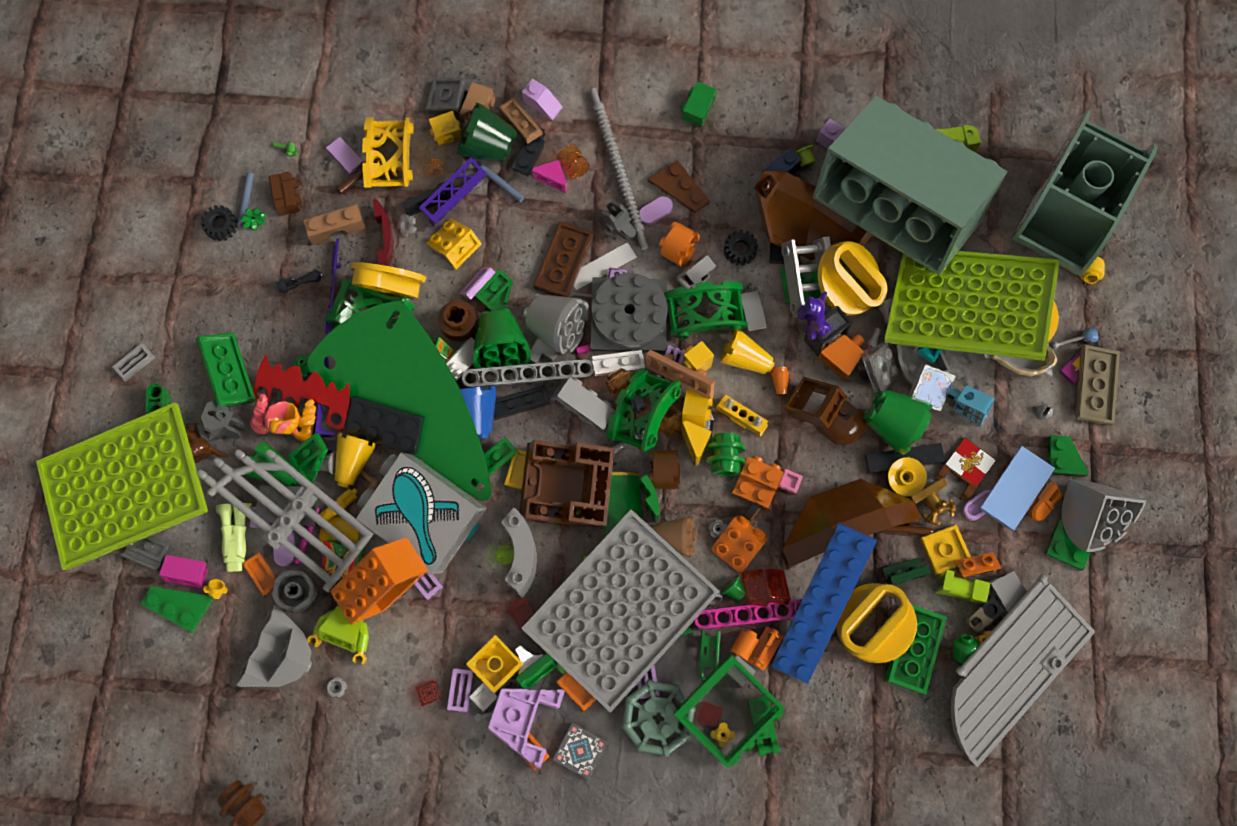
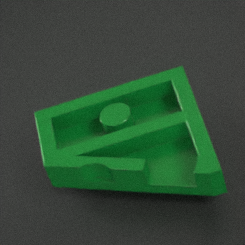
M1050 435L1048 437V464L1055 468L1052 474L1088 476V471L1071 437Z

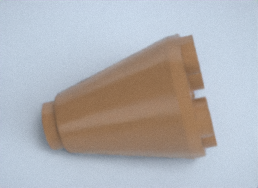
M683 517L650 525L680 555L694 557L695 546L693 541H697V530H693L695 526L694 517Z

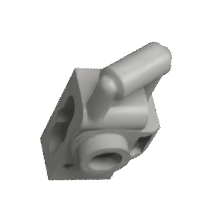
M704 253L677 276V282L681 287L685 286L686 289L694 288L696 283H703L710 278L708 272L713 270L716 265ZM687 275L693 283L689 285L684 276Z

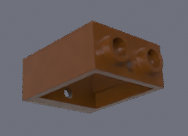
M803 377L785 409L795 419L829 429L847 399V395L839 386ZM813 392L826 395L816 414L803 411Z

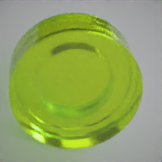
M509 545L499 547L496 552L498 562L502 565L512 564L514 548Z

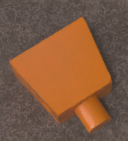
M855 334L851 340L846 335H842L822 350L818 358L846 381L864 353L860 348L864 339L859 334Z

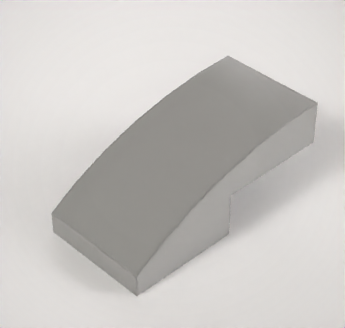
M758 291L741 294L745 321L748 322L747 330L753 331L766 328L765 316Z

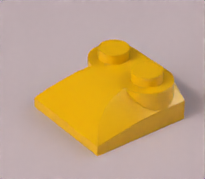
M495 635L466 665L493 693H496L521 668L523 663Z

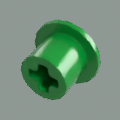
M739 575L732 577L721 590L722 595L727 594L734 602L741 600L748 591L739 581Z

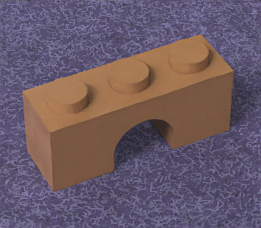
M357 204L303 220L312 245L331 240L330 235L337 231H346L349 235L366 230Z

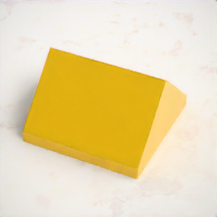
M683 421L681 432L693 463L697 466L709 443L712 431L689 421Z

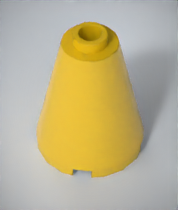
M739 329L734 330L730 336L731 340L729 343H726L722 351L720 362L761 374L770 373L775 364L773 357Z
M338 432L334 480L338 481L337 485L348 488L349 485H354L375 449L376 443L372 442V445H368L367 440L348 434L344 438L342 433Z

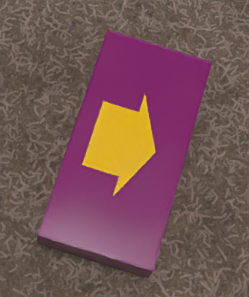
M1081 351L1059 372L1072 385L1079 378Z

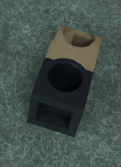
M990 596L987 599V603L982 604L965 622L976 634L993 622L1005 609L993 596Z

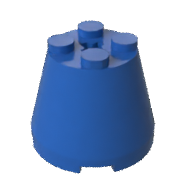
M488 386V390H485L484 387L460 389L479 439L489 437V433H492L497 394L496 386Z

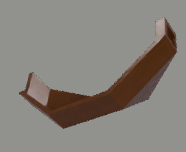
M784 170L764 171L754 186L764 233L771 243L782 247V243L790 240H795L796 247L813 245L814 240L822 237H830L831 246L838 242L848 241L865 246L872 236L868 231L813 199L815 185ZM815 253L798 254L811 261L815 260Z
M858 479L809 497L780 553L787 570L806 560L824 553L838 522L861 533L870 535L902 524L910 526L915 521L921 520V516L913 500L863 479Z

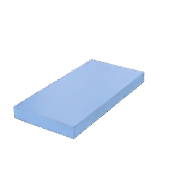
M1021 446L979 509L1009 530L1014 531L1055 468Z

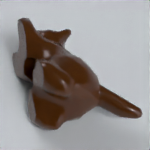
M198 423L186 424L185 430L195 463H199L210 454L221 458L228 456L226 453L212 447L206 440L200 438L196 429Z

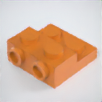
M753 455L752 458H747L732 495L750 503L757 502L762 508L768 510L784 472L781 471L780 466L770 463L769 466L762 463V458Z

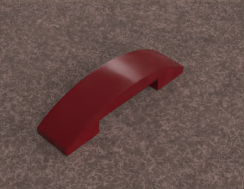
M373 199L374 217L377 224L382 223L384 250H377L378 265L390 266L394 248L392 228L384 208L377 199Z

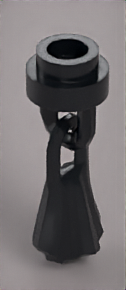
M314 269L297 279L293 277L281 278L276 282L279 293L289 292L288 290L296 288L298 284L321 281L322 273ZM292 281V285L287 287V282Z

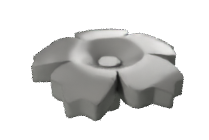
M406 214L400 216L397 229H401L400 233L402 236L408 237V234L415 233L416 227L413 225H415L416 218L414 216L409 217Z

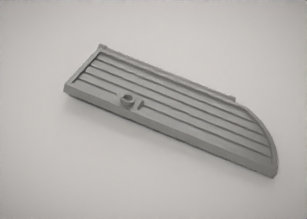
M1044 574L1037 578L1034 585L962 666H959L955 671L962 678L953 687L951 696L953 730L961 750L971 764L977 768L1095 633L1090 625L1047 581L1048 578Z

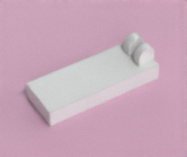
M472 337L467 339L446 361L455 381L473 364L472 352L475 340Z
M642 350L598 355L591 358L594 365V377L645 369Z

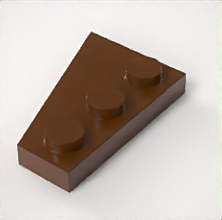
M678 160L648 178L650 184L656 185L663 193L669 194L693 213L709 204V199Z

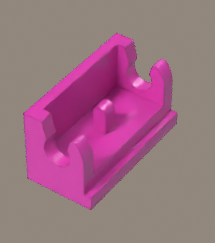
M166 555L159 576L164 582L203 589L208 569L205 568L206 563L203 561Z

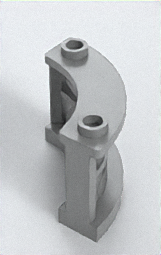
M513 508L501 522L505 527L504 531L511 537L514 545V560L505 581L521 598H524L535 578L537 550L528 524L522 515Z

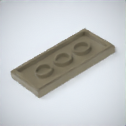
M1085 344L1081 346L1075 419L1109 426L1114 425L1120 351Z

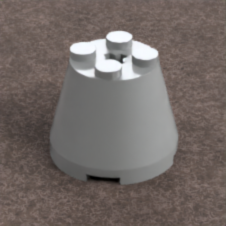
M537 293L530 307H526L523 316L526 318V329L561 354L571 353L578 346L584 335L581 331L583 330L585 320L589 319L588 303L578 298L541 295Z

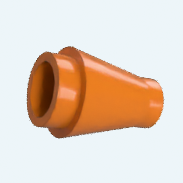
M775 367L770 374L776 395L787 394L789 372L787 367Z

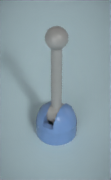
M1095 327L1087 328L1082 336L1061 342H1052L1051 347L1057 349L1061 345L1079 340L1093 343L1098 341V333Z

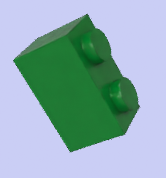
M697 81L695 87H691L689 90L688 101H684L681 107V112H683L682 120L702 127L716 99L717 89Z

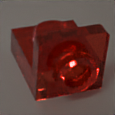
M517 598L508 607L521 631V628L534 615L527 599Z

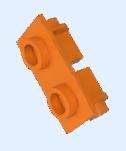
M994 552L955 561L959 568L957 575L963 579L976 574L993 573L995 570L1001 569Z
M766 626L748 662L765 671L784 636L780 635V632L776 629Z

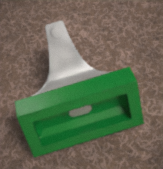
M518 645L515 648V652L523 663L516 680L523 689H530L557 667V664L548 653L545 655H533L527 652L523 646Z

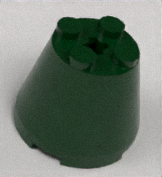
M476 102L464 129L456 154L463 157L504 163L510 153V145L515 139L517 130H514L513 127L487 107Z

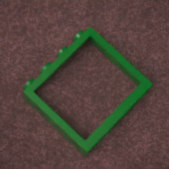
M730 653L673 713L728 769L730 765L733 767L735 763L740 761V755L745 750L748 752L755 745L754 741L759 736L763 737L769 731V725L773 721L777 722L781 719L780 717L784 714L785 707ZM735 666L774 707L725 756L692 723L686 714Z

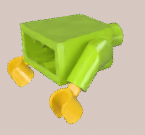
M339 606L319 617L313 630L314 635L307 638L308 644H311L313 638H315L316 643L314 647H319L323 640L353 653L357 650L358 654L353 657V662L356 663L357 656H361L363 658V665L366 662L364 652L367 650L369 640L368 625L364 620L350 625Z

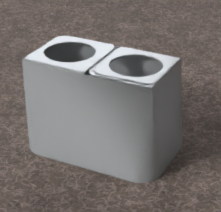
M1015 571L989 582L988 595L989 597L993 596L1005 609L1000 615L1003 619L1027 591Z

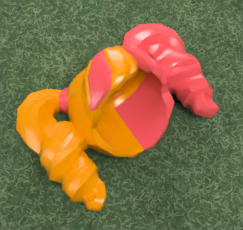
M260 394V398L257 399L256 406L253 409L254 415L250 419L251 429L255 433L264 435L270 431L274 434H291L301 442L306 441L314 434V423L317 418L314 400L310 399L305 403L302 416H300L297 407L293 403L286 401L277 402L267 409L268 399L265 394Z

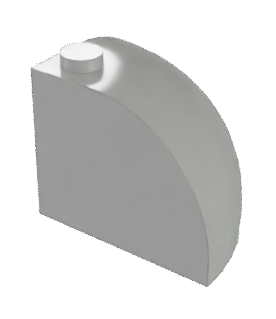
M1070 479L1062 504V522L1065 532L1077 547L1086 552L1105 549V545L1110 542L1116 543L1127 533L1125 530L1131 522L1135 523L1144 509L1146 500L1106 485Z

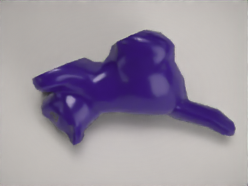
M826 291L820 295V298L809 297L805 305H802L798 310L797 316L799 320H806L808 322L807 336L809 340H814L816 335L823 337L829 333L830 329L834 328L833 325L826 322L824 316Z

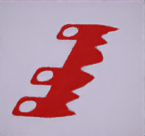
M267 355L264 356L257 371L253 390L256 400L259 399L257 395L259 387L266 388L267 402L270 401L272 387L283 390L281 402L285 401L287 397H293L297 409L299 408L301 397L329 406L326 420L327 425L338 430L344 428L350 402L349 383L346 384L344 389L337 391L334 382H331L326 387L323 379L317 372H313L308 380L303 382L299 366L289 367L286 371L282 372L280 363L271 368ZM333 413L341 415L342 421L339 425H334L331 422V415Z

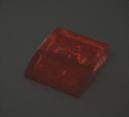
M755 569L742 573L748 604L767 607L769 602L789 604L791 597L784 570Z

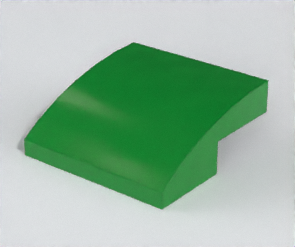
M645 475L640 479V488L647 497L644 508L654 522H657L660 514L658 497L648 475Z

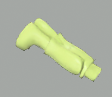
M244 503L248 508L252 510L253 504ZM232 504L216 505V513L221 518L222 555L224 558L223 563H226V572L242 571V563L245 562L244 558L246 555V516ZM233 511H234L235 525H231V517H232Z

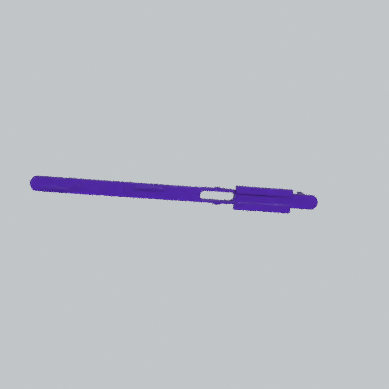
M336 238V245L333 246L331 266L333 269L331 274L333 275L330 287V304H328L329 310L327 313H330L333 306L336 268L340 269L342 264L337 263L339 238ZM326 321L325 333L328 335L331 324ZM326 356L324 359V365L326 368H328L329 366V360L327 358L328 356ZM317 403L314 434L332 438L335 432L321 429L323 404ZM327 447V449H328L327 452H328V453H332V452H333V448H332V447Z

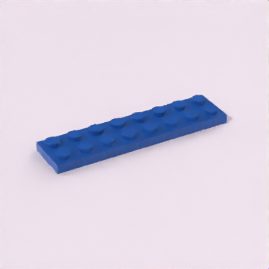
M838 522L771 667L809 683L877 539Z

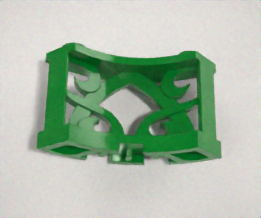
M352 279L342 280V286L330 313H327L325 321L337 327L348 318L354 316L353 313H359L361 308L393 301L404 303L410 311L415 310L416 306L410 303L411 300L404 296H388L373 290L352 285ZM348 289L358 294L357 297H352L350 295V299L353 302V304H350L345 300V296L348 292ZM343 303L346 308L338 314ZM399 311L393 312L387 321L386 327L388 329H392L393 324L400 317Z
M722 281L720 285H712V282L696 283L694 288L686 289L685 286L664 292L672 330L670 335L676 336L678 339H686L689 335L707 331L729 330L734 332L736 329L742 331V328L748 326V322L745 321L740 293L743 290L742 283ZM706 295L713 304L720 306L719 310L709 319L693 311L701 303L702 296ZM714 295H720V301L716 300ZM694 297L697 301L692 304L689 298ZM676 302L681 308V310L678 313L676 308ZM727 308L734 310V315L730 310H727ZM686 314L682 319V323L687 321L689 325L680 328L678 317ZM728 316H735V320H729Z
M642 368L628 380L630 384L626 390L622 389L615 401V404H617L615 413L610 415L606 438L612 441L618 440L641 448L642 451H647L654 447L657 442V433L665 413L679 399L681 382L679 380L673 382L651 375L649 370ZM642 393L643 400L648 396L650 397L652 409L636 419L635 410L632 411L630 399H633L634 394L638 396ZM635 429H637L641 437L642 431H644L643 440L635 438ZM630 431V436L625 435L624 432Z

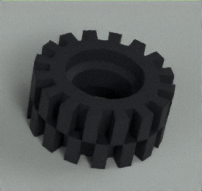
M214 205V209L209 207V212L204 211L205 217L201 216L202 222L200 223L204 232L212 240L215 241L217 239L218 242H222L223 238L226 241L228 240L227 236L232 238L233 235L231 233L237 232L235 229L238 228L237 219L229 208H225L222 205L219 208L217 205ZM219 218L226 219V223L222 228H213L215 220Z
M737 230L733 234L730 233L724 245L726 259H730L731 264L736 262V266H739V263H742V266H745L746 263L750 264L757 254V239H754L753 234L749 235L747 230L746 233H743V230H740L739 233H737ZM738 242H743L747 245L748 250L743 254L737 253L734 250V245Z

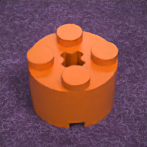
M673 222L667 237L663 236L659 243V246L662 247L660 254L681 267L693 255L696 249L693 247L694 243L699 242L700 235L681 223Z

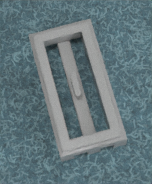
M140 343L114 364L112 368L126 382L156 357L143 343ZM144 350L143 353H141L138 357L134 358L137 354ZM129 362V364L126 365L122 370H119L122 366Z

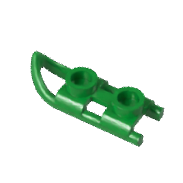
M701 630L699 674L702 681L705 680L703 668L715 669L719 665L720 631H717V636L705 635V630ZM704 647L707 648L706 655H704ZM712 648H716L715 656H712Z

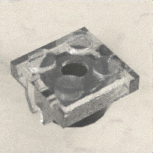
M880 343L874 348L865 350V353H861L862 358L859 363L860 376L865 383H871L875 393H881L899 377L898 368L895 366L888 343Z

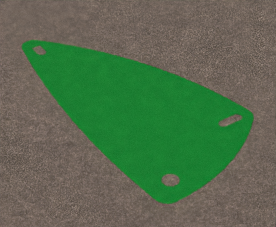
M393 301L361 311L338 325L318 344L309 356L307 364L312 373L317 372L321 376L326 387L331 382H334L337 391H340L349 383L350 402L351 397L358 396L424 416L418 454L414 456L473 497L481 501H486L491 497L492 489L484 453L462 393L437 347L404 303ZM394 311H399L400 317L392 329H388L386 327L387 321ZM326 356H332L335 359L336 364L334 368L328 369L325 367L324 359ZM472 479H477L484 485L481 491L472 485Z

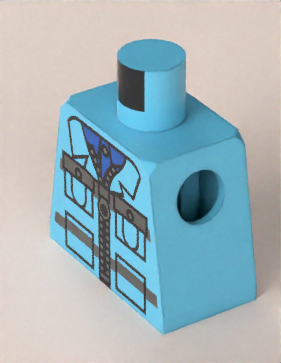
M965 386L962 392L952 387L947 395L948 398L956 402L955 411L979 426L982 425L989 414L995 399L970 386Z

